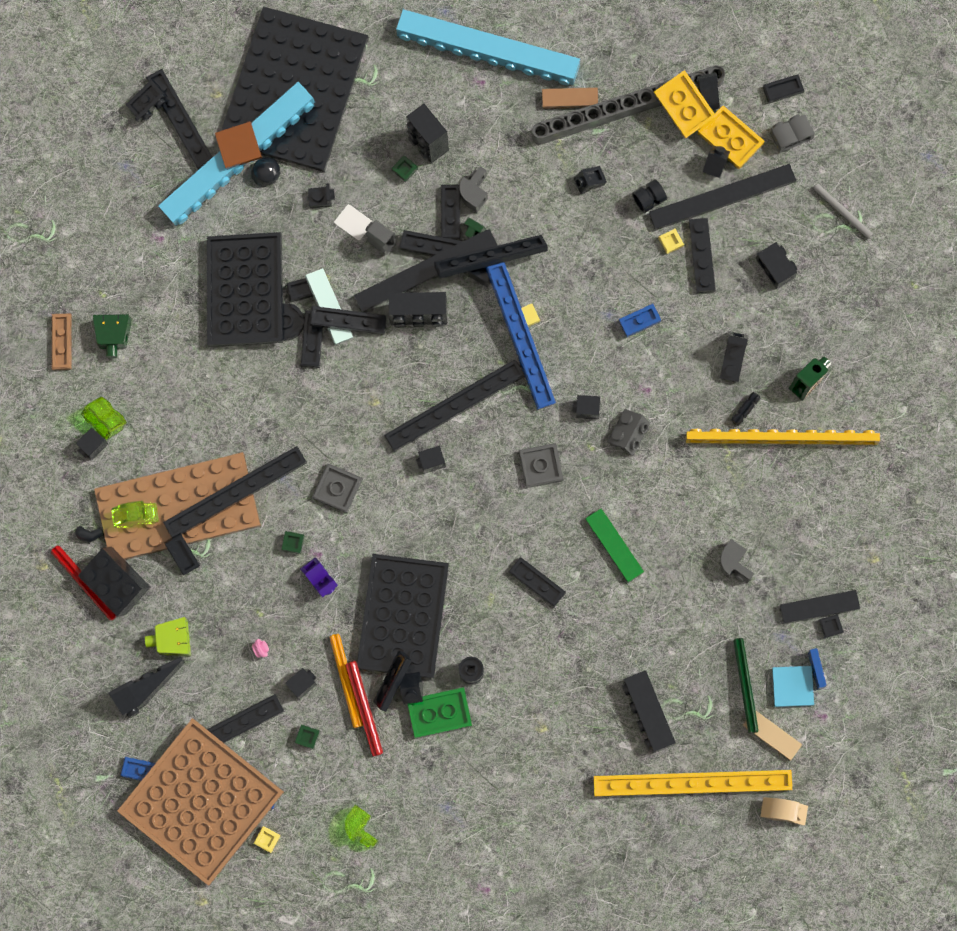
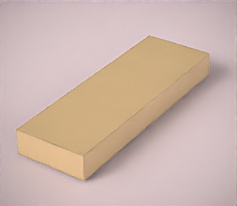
M756 711L759 731L753 734L791 761L802 744ZM745 721L743 727H745L748 730L747 722Z

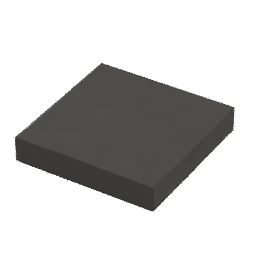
M556 443L519 450L526 488L564 481Z
M327 463L312 499L348 513L363 478Z

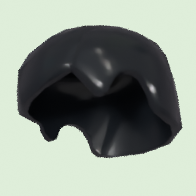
M269 157L257 160L251 171L255 184L262 187L275 184L281 174L277 161Z

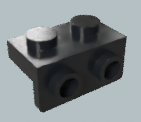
M150 80L126 106L136 116L135 120L137 122H145L153 115L151 112L155 108L159 109L165 104L164 100L168 96L154 80Z

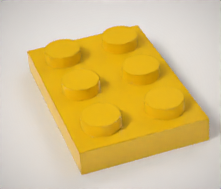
M685 70L653 92L684 138H687L716 117Z
M722 106L715 113L716 117L702 126L697 134L711 146H722L730 151L728 161L740 169L765 141L725 106Z

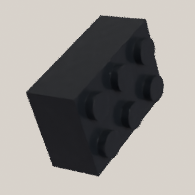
M422 104L406 116L408 140L413 146L417 145L420 149L419 153L424 160L428 159L432 164L449 151L447 130L425 104Z
M446 292L389 293V318L391 325L397 328H403L406 325H413V327H424V325L442 327L443 324H447Z
M112 546L102 548L78 575L117 617L126 615L151 588Z

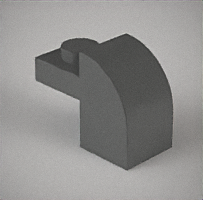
M481 166L470 174V180L463 176L460 182L461 200L475 213H478L488 199V193L479 188L487 177V171Z
M730 539L720 556L721 571L727 578L733 572L735 573V578L739 581L749 583L754 573L739 563L747 549Z

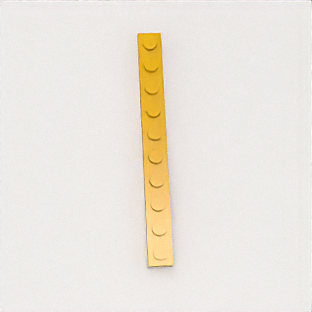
M690 429L686 433V443L878 445L880 442V433H875L873 430H866L863 433H855L854 430H846L844 433H836L835 430H826L825 433H817V430H806L805 433H801L798 430L778 432L775 429L767 430V432H759L757 429H750L748 432H740L739 429H730L728 432H721L720 429H710L709 432H702L701 429Z
M791 770L594 776V797L792 791Z

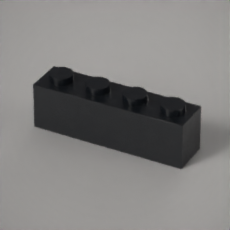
M646 670L625 678L622 689L626 696H630L632 702L629 705L632 713H637L639 721L636 722L640 732L644 731L647 739H644L648 751L652 750L654 754L676 744Z

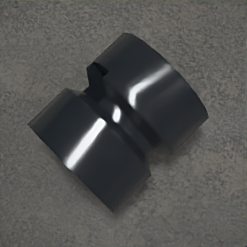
M656 179L647 183L646 188L640 187L632 192L634 201L643 213L653 209L654 204L659 205L667 200L663 187Z
M471 656L466 657L460 662L458 668L459 675L465 684L476 685L481 682L484 677V667L481 660Z

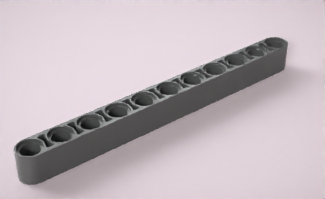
M716 65L690 73L688 76L698 89V84L694 82L698 80V76L716 73L721 77L718 79V87H720L724 82L725 70L721 66ZM668 81L538 122L532 128V139L536 144H545L662 106L653 92ZM648 97L650 101L644 102L642 98ZM629 102L633 104V106L628 108L625 107L624 104ZM608 108H613L615 112L608 113L606 110ZM596 114L598 117L591 119L589 115ZM576 119L579 120L580 123L574 125L571 123V121ZM556 125L562 126V129L555 130L553 127ZM543 131L545 134L538 136L536 132Z

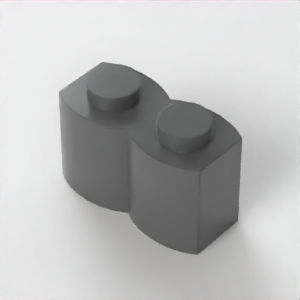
M797 114L791 117L789 122H778L773 125L770 135L780 153L814 138L815 133L806 115L800 116Z
M378 220L370 222L366 227L367 242L383 254L388 255L397 241L395 233Z

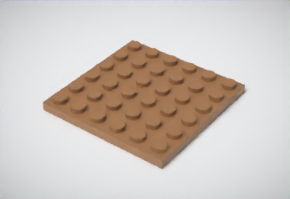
M192 718L117 812L210 886L284 791Z

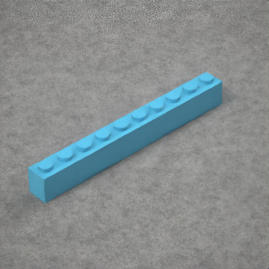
M404 9L396 28L397 36L402 40H413L422 46L431 45L437 50L452 51L453 54L458 56H470L473 60H484L494 66L502 65L512 71L520 70L526 75H538L544 80L550 81L552 79L566 86L569 84L574 86L580 66V58Z
M299 82L252 122L260 151L270 147L272 140L276 137H281L290 124L294 125L300 119L299 116L304 112H309L314 107L315 101ZM219 151L159 205L160 209L176 226L183 224L192 211L196 212L202 206L201 203L206 199H211L219 187L226 186L234 174L237 175L244 169L243 166L245 164L226 169L221 152Z

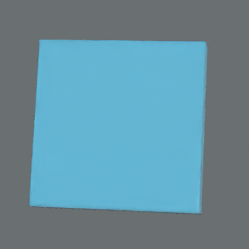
M812 666L772 668L774 707L814 706Z

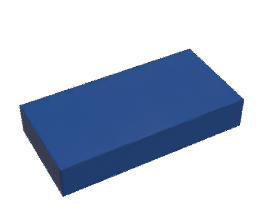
M810 649L808 656L817 690H821L827 684L818 649Z

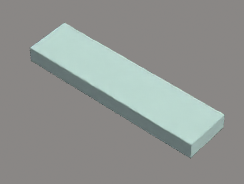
M323 269L305 275L317 306L341 309ZM328 328L335 345L353 338L351 331Z

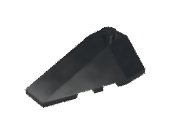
M179 657L157 668V673H145L139 679L140 681L133 682L131 680L108 693L125 718H132L140 713L139 710L155 696L185 662Z

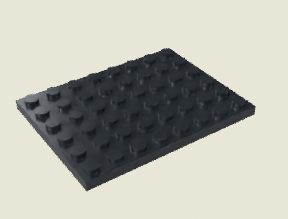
M263 6L222 130L250 121L252 123L299 82L315 101L314 107L309 112H304L299 116L300 119L294 125L290 124L281 137H276L271 141L270 147L266 150L262 149L260 152L261 155L325 172L369 36Z

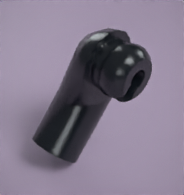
M79 526L75 529V536L81 541L91 543L104 536V532L101 527L89 531Z

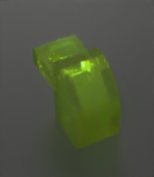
M135 501L120 504L111 509L114 527H132L137 524H155L159 522L157 503Z
M354 805L346 817L345 832L353 843L360 837L361 840L359 842L367 848L373 846L375 848L379 841L364 831L372 816L357 805Z

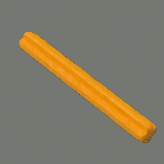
M333 634L330 636V642L352 725L354 728H359L363 726L345 666L347 660L339 634Z

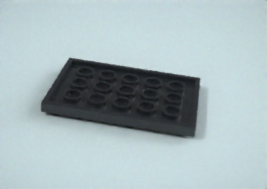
M282 233L207 236V346L283 343Z
M372 554L357 661L358 669L387 673L397 652L401 651L412 660L405 674L420 672L421 677L434 679L449 563Z

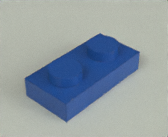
M654 304L619 319L626 337H630L661 322Z

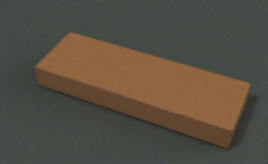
M598 88L542 89L543 109L585 108L598 103Z
M71 313L52 314V370H72Z

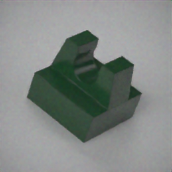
M469 217L464 223L468 227L465 233L468 238L486 230L483 225Z

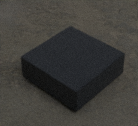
M838 614L818 620L824 639L844 633Z

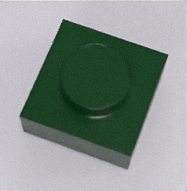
M403 155L391 169L406 182L418 170V166Z
M285 531L281 550L301 554L305 535Z
M301 724L295 744L314 750L320 730Z

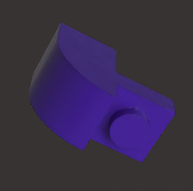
M316 557L300 568L321 597L330 595L338 586Z

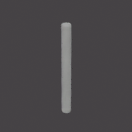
M817 184L813 188L867 239L873 235L867 227L822 186Z

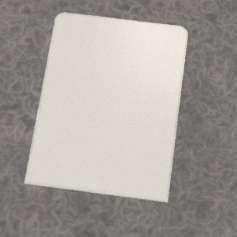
M349 204L334 221L336 225L357 240H361L367 232L365 231L366 227L370 222H373Z

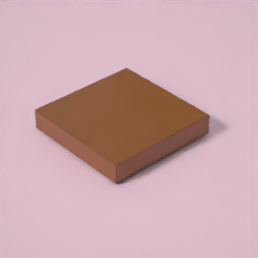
M251 121L215 133L226 169L262 158Z

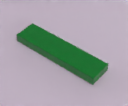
M602 508L585 518L628 583L644 573V570Z

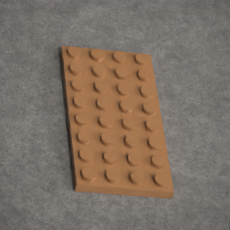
M244 453L233 454L95 488L107 547L112 546L124 560L167 550L164 542L172 537L163 522L249 474ZM254 494L183 534L182 536L186 543L192 544L260 527L261 524Z

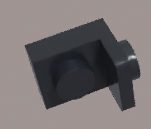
M600 166L582 169L574 177L575 185L580 194H584L588 189L604 186L607 183Z
M329 183L326 184V187L308 188L309 207H332V200H335L334 189L330 188Z

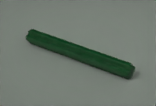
M736 638L733 640L747 728L748 733L753 734L757 733L759 729L744 639Z

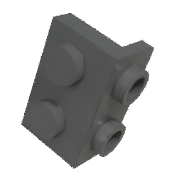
M624 409L607 442L612 446L627 451L630 455H634L640 446L644 434L648 431L650 422L643 415Z

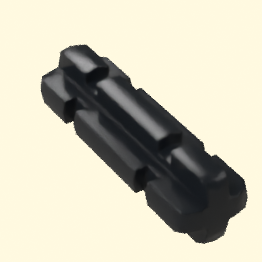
M752 392L748 400L746 399L739 408L737 414L735 413L731 421L739 426L743 422V418H746L754 408V404L758 403L760 396Z

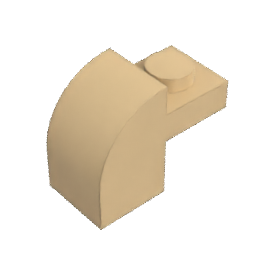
M763 797L760 817L805 825L808 806L799 804L800 802Z

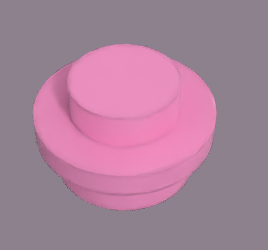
M257 639L252 644V649L258 658L267 657L269 648L265 641Z

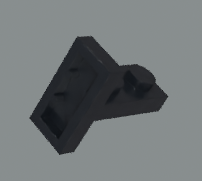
M729 331L720 374L721 379L739 382L748 335Z

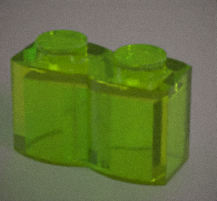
M101 396L87 404L81 413L85 421L93 426L106 440L121 432L127 423L124 416L114 410L111 403Z

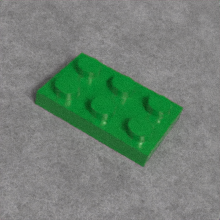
M464 687L423 696V702L408 704L415 739L472 727Z

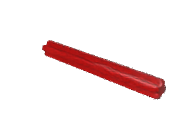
M59 545L55 546L51 550V554L106 617L112 621L116 619L117 616L78 576L81 573L80 568Z
M352 661L345 666L372 756L381 755L383 750L356 661Z

